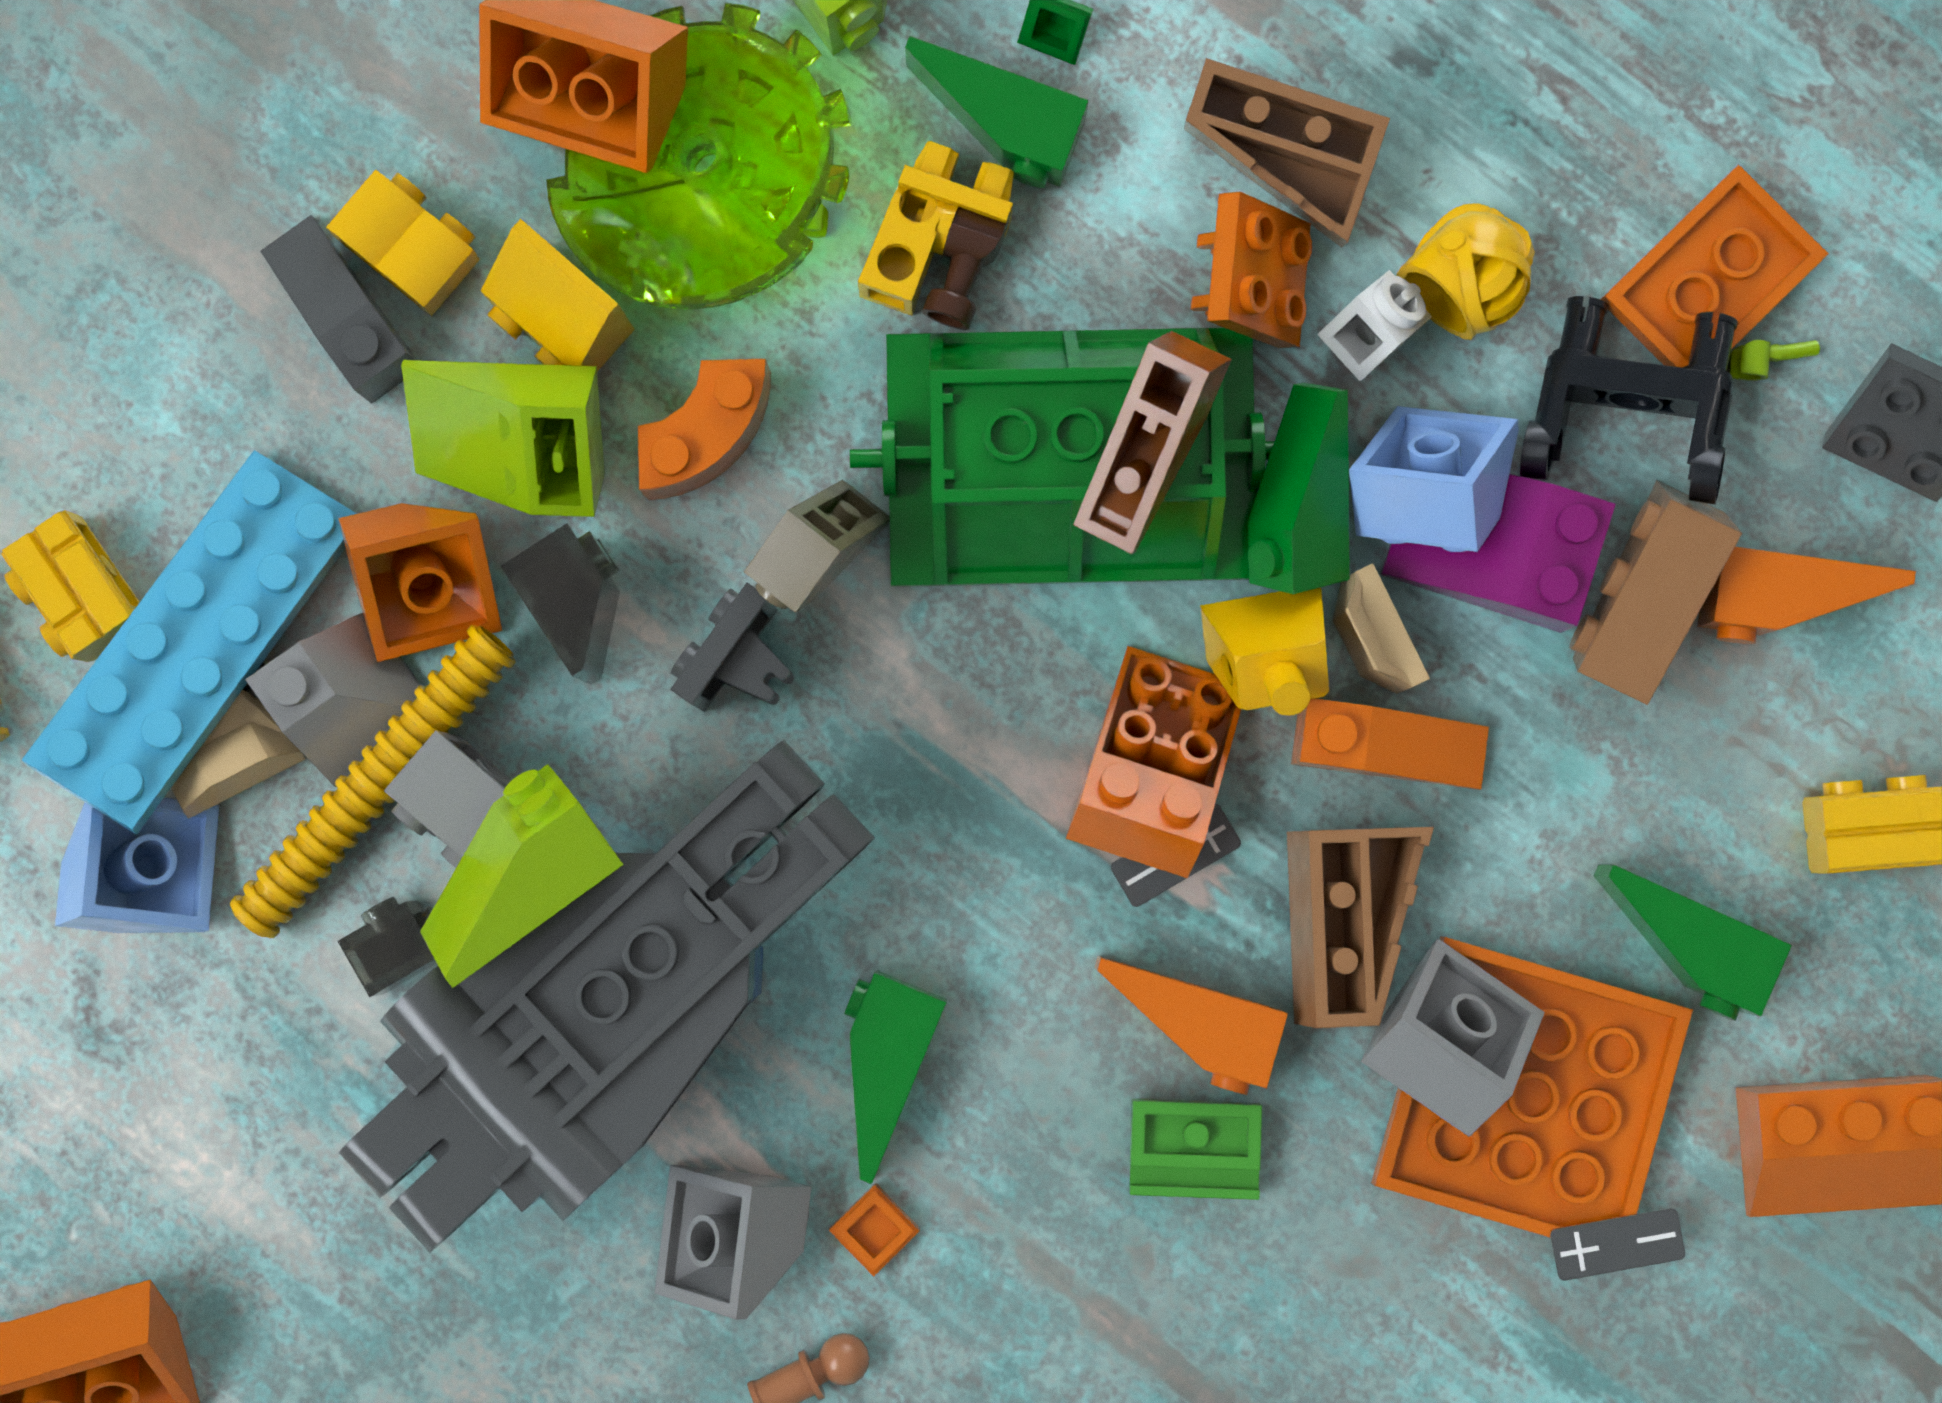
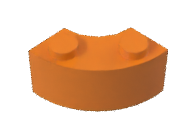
M766 359L701 360L697 385L685 404L661 421L638 426L639 490L648 500L666 499L683 495L710 483L727 471L747 450L758 432L768 406L771 389V371Z

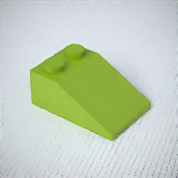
M549 764L539 771L535 769L525 771L507 784L503 791L504 795L490 807L420 931L444 978L452 988L624 865L581 804Z

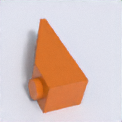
M1735 547L1699 611L1697 627L1716 629V639L1720 641L1755 644L1757 635L1777 631L1915 583L1916 571Z
M1315 698L1310 699L1308 706L1297 714L1291 765L1481 790L1489 727L1375 706Z
M1101 956L1097 957L1094 968L1203 1070L1212 1072L1211 1085L1244 1095L1248 1094L1250 1084L1267 1089L1288 1016L1287 1012Z

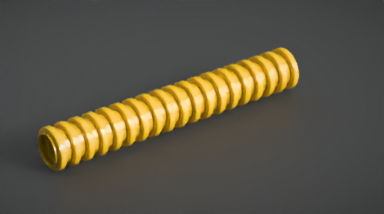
M471 625L467 629V634L470 637L466 642L458 640L454 644L456 653L452 657L445 655L441 659L443 668L439 672L432 670L427 675L430 683L426 687L418 685L414 690L417 698L413 702L409 700L404 701L401 705L403 714L400 717L396 715L390 717L388 720L389 730L387 732L379 730L376 733L375 740L377 743L375 746L366 745L362 749L361 754L364 758L361 762L353 760L348 765L350 774L348 776L340 775L335 780L337 789L335 791L327 790L322 795L324 804L322 806L314 805L309 810L311 819L309 821H299L296 825L298 834L285 837L282 842L284 850H274L269 856L270 866L261 865L256 871L258 879L256 881L248 880L243 885L245 894L243 896L235 895L230 900V906L234 916L246 928L258 936L270 939L275 938L280 933L278 924L288 923L293 918L291 909L293 907L296 909L302 908L306 903L304 894L306 892L310 894L315 893L319 888L318 878L324 879L331 875L332 868L330 865L332 862L336 864L341 863L345 859L343 850L346 847L354 848L358 844L356 835L359 832L367 833L371 829L369 820L372 817L380 818L384 814L382 805L385 802L394 803L395 800L385 793L384 790L435 730L448 733L451 727L459 728L463 724L461 715L464 712L472 713L476 709L474 700L477 697L486 698L490 693L487 685L491 681L499 683L503 678L500 672L504 666L507 668L514 666L516 661L513 657V652L499 638L482 626Z

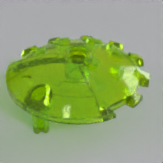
M725 3L721 21L686 23L683 6L664 9L650 15L688 27L686 85L653 169L644 173L566 149L565 175L546 179L547 198L560 234L581 263L603 283L627 297L652 306L688 310L713 308L743 300V298L753 296L771 287L797 268L812 251L814 242L803 233L812 221L823 199L838 204L842 202L847 191L850 178L849 168L833 164V129L849 126L852 124L847 100L841 89L823 96L820 87L807 69L822 54L797 29L782 44L773 37L755 29L761 14L760 10L731 3ZM716 155L713 163L707 169L695 172L698 163L704 157Z

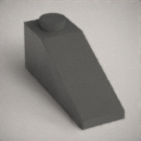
M312 215L305 218L260 251L317 340L354 391L372 404L403 382L402 361L417 360Z

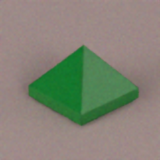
M1030 0L1017 43L1075 65L1094 9L1072 0Z

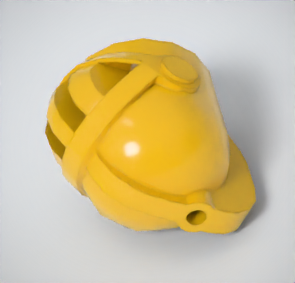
M1479 203L1464 204L1445 214L1424 235L1414 254L1400 267L1396 276L1405 279L1410 284L1415 283L1419 286L1421 290L1419 294L1423 298L1426 310L1432 316L1430 319L1435 324L1462 339L1472 340L1479 333L1495 330L1497 326L1506 323L1520 310L1525 302V297L1530 291L1531 265L1535 251L1528 231L1520 224L1505 217L1495 208Z

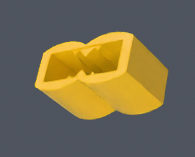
M375 169L326 228L346 248L432 317L480 260L474 249L469 246L475 239V236L447 212L438 220L422 208L421 204L427 197L400 173L397 172L389 180Z

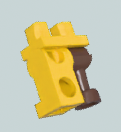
M927 141L914 166L905 165L898 182L899 185L891 199L859 277L860 298L913 316L934 253L951 258L944 288H934L928 293L922 313L945 326L968 330L976 312L974 302L968 298L969 293L981 268L994 262L998 256L1012 220L1013 203L1010 202L1014 172L1011 169L991 162H982L973 188L951 181L959 160V153L952 148Z

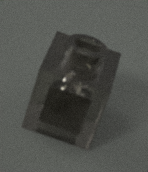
M391 897L361 914L360 916L365 925L337 941L369 997L385 994L436 964L420 933L433 909L431 906L423 909L419 901H406L399 905L396 898Z

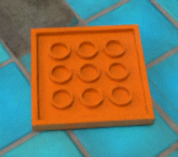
M1440 936L1441 941L1545 1013L1512 1096L1470 1137L1398 1088L1371 1183L1383 1189L1546 1237H1550L1551 1231L1557 1228L1637 1214L1693 1009Z

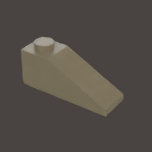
M842 479L788 509L746 567L744 573L757 582L755 585L756 590L765 600L778 608H790L796 613L814 601L889 523V515Z

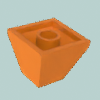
M400 503L338 518L352 576L377 662L456 643L458 640H467L470 637L467 634V629L471 625L482 626L491 633L502 631L480 523L476 513Z

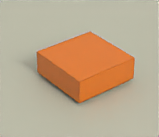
M875 1182L829 1228V1231L874 1277L920 1232V1228Z

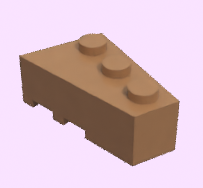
M1206 58L1186 117L1184 130L1342 248L1349 241L1390 118Z
M1656 480L1647 501L1640 509L1632 525L1630 537L1620 558L1617 557L1612 562L1600 586V592L1603 594L1593 615L1586 614L1573 634L1569 648L1576 651L1573 661L1577 672L1646 705L1649 704L1742 535V532L1725 512L1706 503L1689 501L1688 494Z
M1434 827L1287 832L1294 1024L1312 1028L1380 1026L1401 950V945H1398L1408 906H1413L1418 888L1414 883L1424 847L1429 846Z

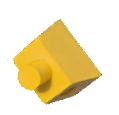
M1321 587L1297 594L1278 591L1200 605L1207 663L1237 708L1252 710L1272 706L1277 713L1290 716L1302 712L1308 706L1310 699L1324 697L1329 693Z

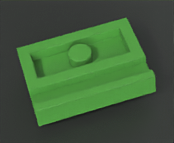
M1132 1099L1129 1194L1136 1196L1259 1200L1262 1105L1260 1103Z

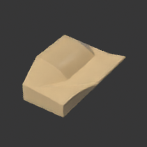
M1372 563L1355 571L1350 575V580L1341 582L1333 622L1360 677L1396 694L1429 680L1430 677L1374 564Z
M242 690L171 789L183 812L189 819L306 759L303 753L282 733L261 701L245 690Z

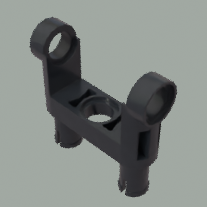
M1584 296L1568 298L1560 347L1548 356L1535 421L1530 420L1526 429L1521 455L1520 476L1548 480L1553 461H1560L1571 402L1695 418L1687 464H1690L1688 480H1691L1689 501L1716 505L1726 448L1723 447L1734 389V382L1731 374L1727 372L1734 331L1738 324L1737 319L1720 313L1716 336L1711 339L1713 312L1697 314L1694 321L1695 330L1688 366L1681 368L1598 356L1604 317L1608 311L1607 303L1590 297L1586 320L1583 322L1586 310L1583 307Z

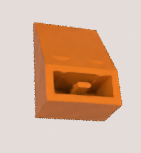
M1127 646L1066 839L1188 878L1205 843L1241 709L1237 708L1214 673Z

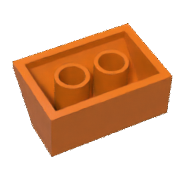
M484 0L479 4L480 123L647 173L653 169L685 89L688 27L596 0Z
M1929 1075L1736 1087L1746 1216L1760 1217L1942 1205V1078Z
M151 1279L0 1323V1403H200L177 1316Z

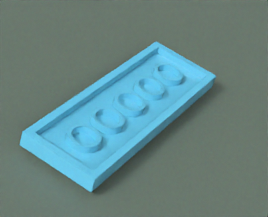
M254 450L22 758V761L29 768L137 835L246 686L247 681L245 679L257 671L346 547L338 518L357 513Z

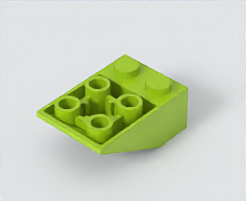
M402 361L401 367L415 473L529 515L595 517L605 476L597 366Z

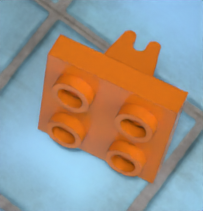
M1243 192L1219 194L1215 232L1198 234L1197 248L1211 249V254L1213 255L1210 294L1193 296L1191 310L1205 311L1208 322L1277 348L1300 347L1301 328L1306 317L1304 295L1307 262L1312 254L1311 223Z

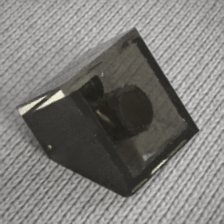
M566 523L501 565V568L570 674L591 685L602 678L620 590L611 576L620 571L602 541L596 539L591 531L581 535Z

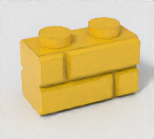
M66 510L57 512L35 527L33 532L25 534L2 550L1 555L11 568L10 571L4 574L8 586L24 604L30 605L34 602L46 620L39 627L40 632L48 645L60 657H65L69 654L71 659L90 662L96 660L140 603L83 517Z
M1926 775L1886 778L1887 791L1864 793L1862 780L1822 783L1823 796L1804 797L1802 802L1804 826L1808 836L1806 846L1809 870L1811 873L1829 874L1941 865L1942 786L1927 788Z

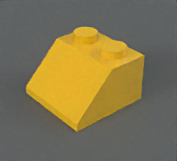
M521 218L512 227L480 290L494 306L487 316L514 340H517L523 332L541 347L534 357L543 365L597 366L598 372L635 330L614 299Z

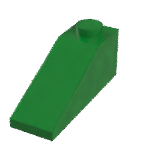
M909 36L905 46L906 66L1001 166L1009 168L1014 172V179L1036 188H1045L1047 182L1061 187L1086 120L1089 100Z
M1303 382L1293 384L1248 519L1250 584L1297 594L1350 580L1347 389Z
M1598 864L1594 873L1595 879L1683 986L1703 995L1699 1006L1733 1021H1736L1739 1012L1762 1016L1792 947L1791 944L1616 865Z
M878 970L874 973L870 983L858 979L844 1013L855 1019L850 1031L859 1178L869 1184L873 1183L947 1003V999Z

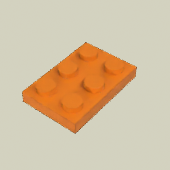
M1737 165L1600 300L1607 303L1608 310L1663 365L1682 368L1688 366L1695 330L1694 321L1697 314L1713 312L1711 339L1716 336L1720 313L1737 319L1738 324L1734 331L1732 349L1829 253L1740 165Z

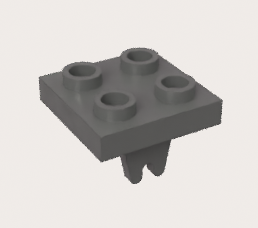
M1891 343L1825 432L1822 448L1928 499L1938 502L1942 497V367Z
M746 582L739 593L729 589L720 599L709 617V621L715 624V627L700 647L695 642H691L674 664L671 674L678 679L670 690L704 712L725 684L771 705L777 704L780 697L770 688V681L777 678L785 684H791L794 681V674L759 639L760 634L777 612L776 606L765 600L756 588Z

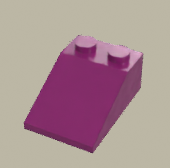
M1509 474L1500 519L1478 552H1450L1442 547L1407 542L1390 544L1380 575L1562 633L1578 626L1616 504L1556 484Z

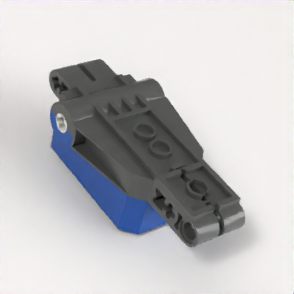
M785 740L775 745L758 761H755L656 854L616 853L624 864L457 986L452 988L444 978L439 966H436L409 989L383 1016L380 1022L402 1045L384 1062L407 1087L349 1140L339 1151V1154L379 1198L393 1189L430 1154L437 1160L389 1207L429 1253L455 1232L500 1189L521 1212L542 1198L562 1221L587 1200L646 1144L746 1007L762 993L763 947L761 945L874 840L875 837L835 794L828 797L801 820L788 835L783 831L781 827L825 785ZM773 836L778 844L772 847L745 875H742L733 885L727 877Z

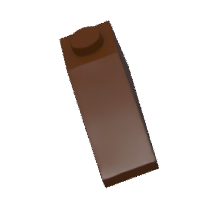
M1173 331L1148 343L1073 523L1074 526L1130 554H1134L1137 551L1209 414L1232 359Z

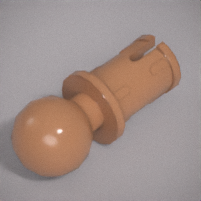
M841 1333L833 1335L823 1344L818 1358L810 1360L806 1351L802 1350L798 1352V1360L756 1381L748 1382L747 1386L753 1403H800L813 1396H816L818 1400H822L825 1398L822 1384L830 1381L835 1385L847 1386L855 1384L863 1378L869 1365L868 1349L863 1341L853 1334Z

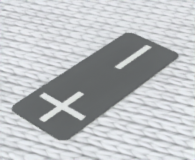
M1215 804L1205 843L1188 877L1238 849L1241 845V840L1218 804ZM1123 857L1111 865L1114 876L1130 903L1135 907L1146 903L1186 879Z
M1673 1208L1557 1228L1552 1230L1550 1234L1559 1279L1563 1281L1682 1260L1685 1257L1678 1212Z

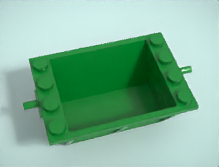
M1224 327L886 334L888 420H882V449H850V468H882L884 496L889 497L891 587L1249 580L1248 519L1265 471V462L1269 459L1274 441H1265L1263 415L1261 412L1254 411L1253 338ZM1173 331L1232 360L1198 436L1137 551L1134 554H1130L1074 526L1073 523L1148 343Z

